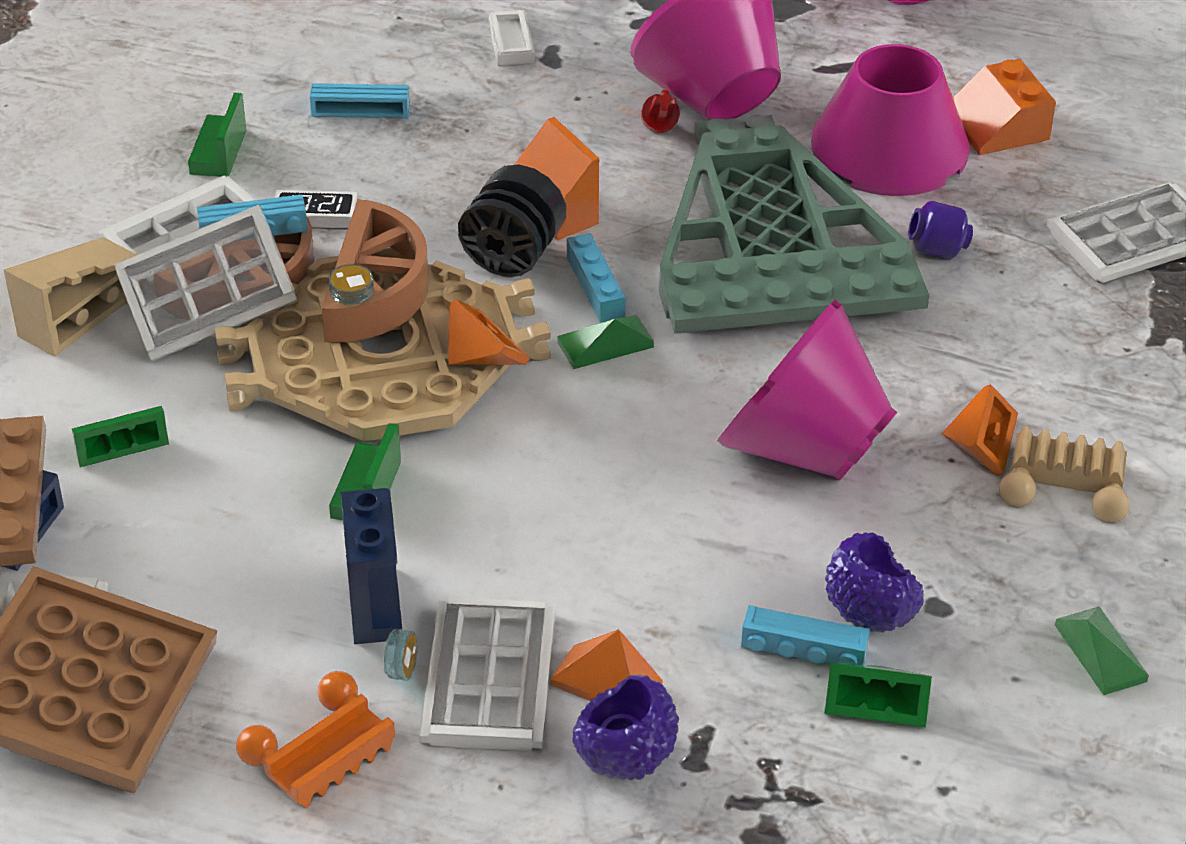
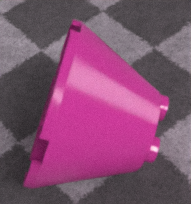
M834 299L768 376V380L736 415L717 442L726 448L834 476L839 481L860 460L873 444L874 438L890 423L897 414V411L891 407L842 304Z

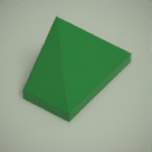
M637 315L612 319L557 336V343L573 369L654 348V340Z
M162 405L72 428L80 468L169 445Z
M1099 606L1056 619V628L1103 695L1148 681L1149 675Z
M831 662L824 713L926 727L932 676L884 666Z

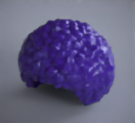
M874 532L855 533L852 537L842 541L840 546L834 551L831 563L826 567L827 575L825 581L827 582L826 592L828 593V600L839 610L840 615L846 622H851L856 627L869 628L871 632L883 633L893 631L896 627H903L911 619L915 618L924 604L923 585L916 581V576L911 574V570H904L903 565L897 563L889 543L884 541L882 536Z
M631 675L622 682H619L614 688L607 689L604 693L600 692L596 698L591 699L590 703L586 704L585 709L581 710V715H579L572 732V741L577 749V753L593 772L598 775H605L610 779L641 780L645 775L653 774L656 767L660 766L662 761L674 751L679 716L676 714V706L673 704L671 695L667 693L662 683L650 680L647 675Z

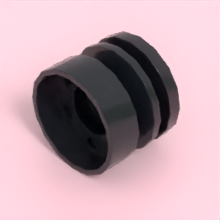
M520 164L503 166L491 175L482 187L479 195L472 200L470 206L463 212L458 222V238L469 257L488 272L503 277L522 276L533 269L547 245L551 243L566 220L565 200L560 189L552 180L535 168Z

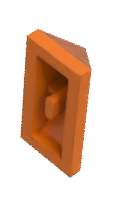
M454 298L449 305L448 365H526L530 357L481 310Z
M989 384L981 389L941 434L993 474L999 476L1005 472L1018 412Z
M618 629L574 645L551 677V685L591 701V699L597 697L598 693H604L605 690L614 688L619 682H622L631 675H647L650 680H655L662 684L663 680Z

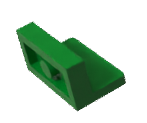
M242 93L233 94L225 116L206 115L188 160L189 174L218 177L230 175L247 130Z
M388 424L379 446L356 442L329 504L331 519L343 520L341 492L391 488L401 464L398 424Z

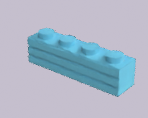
M312 83L310 93L311 117L408 119L410 109L409 85Z
M303 195L197 207L199 229L260 205L273 236L307 232ZM253 233L238 240L251 239L256 237Z
M581 234L567 238V260L586 293L599 322L602 323L625 317L626 298L592 234Z
M749 605L742 627L741 647L749 648L752 651L779 654L787 658L795 657L810 660L817 664H830L832 662L864 665L870 629Z

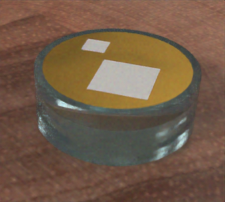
M342 265L334 269L329 275L330 295L339 303L347 305L359 304L368 300L374 292L373 274L362 265Z
M394 629L389 634L384 650V671L389 679L408 681L412 677L418 650L417 636L414 631Z

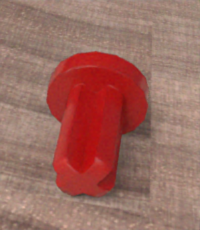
M662 90L661 94H654L643 103L641 120L645 127L653 132L666 133L672 130L678 123L680 109L676 98L669 96V90Z

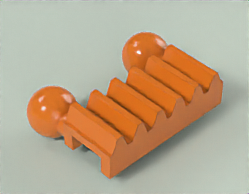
M333 671L326 674L321 679L317 689L321 704L335 712L279 750H277L278 741L275 734L263 725L249 726L237 738L236 750L240 759L250 766H264L266 775L298 805L301 804L304 808L310 806L312 796L316 792L321 797L326 795L330 782L334 781L338 786L342 784L346 771L350 770L353 774L359 772L363 759L372 763L379 748H382L385 752L389 751L395 738L394 722L389 717L382 721L368 709V699L363 694L358 695V686L355 679L343 671Z

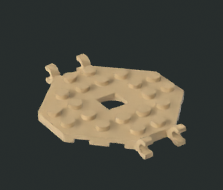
M386 248L370 255L407 259L393 248ZM339 256L317 259L307 268L308 275L298 285L292 283L297 302L266 314L262 318H256L244 327L233 328L224 326L214 328L217 346H221L217 347L220 365L234 363L242 357L245 351H249L254 372L245 374L241 372L224 373L227 392H230L227 393L230 412L244 409L252 404L255 397H262L364 442L382 439L389 423L399 425V436L454 427L510 366L448 365L449 305L454 298L481 310L531 359H551V351L546 341L551 339V332L547 321L533 324L528 328L516 329L510 312L511 309L518 316L535 315V308L531 298L522 299L523 297L535 295L531 278L521 279L510 285L503 286L486 280L481 285L466 279L465 271L437 260L432 265L428 264L429 287L422 306L408 321L391 330L401 329L406 346L398 351L383 354L367 352L363 350L361 340L324 342L321 308ZM368 271L371 278L383 290L390 288L406 275ZM359 289L356 299L368 297Z

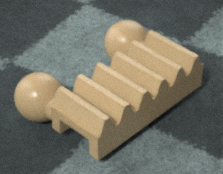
M1025 426L1020 433H1017L1011 472L1002 478L999 485V494L1006 504L1013 507H1023L1033 501L1036 495L1035 483L1094 492L1096 494L1092 500V509L1096 517L1109 523L1119 522L1126 517L1130 509L1129 498L1122 490L1127 451H1125L1122 441H1117L1112 448H1107L1104 438H1098L1093 445H1088L1085 435H1080L1075 442H1070L1067 432H1061L1056 439H1051L1048 429H1043L1038 436H1033L1030 426Z

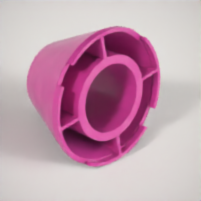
M668 0L643 23L636 33L630 48V54L634 59L633 64L641 74L664 90H669L671 95L707 120L715 118L732 119L748 113L763 103L776 90L781 80L772 0Z
M887 44L870 48L857 57L815 123L812 130L811 149L813 155L830 171L851 180V187L854 189L878 195L908 196L939 189L945 186L947 178L955 173L960 175L968 161L969 140L940 62L933 55L922 49L908 45Z

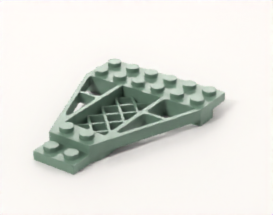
M752 115L732 119L715 118L709 121L695 122V138L698 149L660 263L659 294L666 319H671L674 333L816 320L834 299L842 304L847 316L928 308L930 295L908 241L781 125L776 126L772 115ZM808 176L841 206H820L817 203ZM769 178L780 184L776 186L766 182V180ZM701 179L712 218L687 220ZM731 182L740 186V188L734 189L727 184ZM754 192L756 194L763 196L764 198L762 200H759L750 195ZM779 203L788 207V209L785 211L774 205ZM738 206L749 212L745 215L734 209ZM763 217L773 223L768 225L759 221V219ZM861 224L881 244L838 248L832 244L826 227ZM785 228H788L792 231L797 232V234L795 236H792L786 232H783V230ZM748 232L757 236V238L752 240L742 234ZM719 238L725 258L673 264L680 241ZM771 242L782 248L777 251L767 245Z

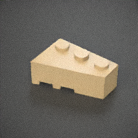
M101 237L4 269L17 336L55 357L128 302L114 264L134 257L137 254ZM144 279L138 281L142 291L145 289Z

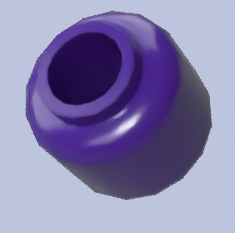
M929 201L922 208H916L908 228V238L913 240L914 247L918 252L943 259H952L958 255L962 248L967 249L973 236V226L968 224V217L964 209L936 201Z

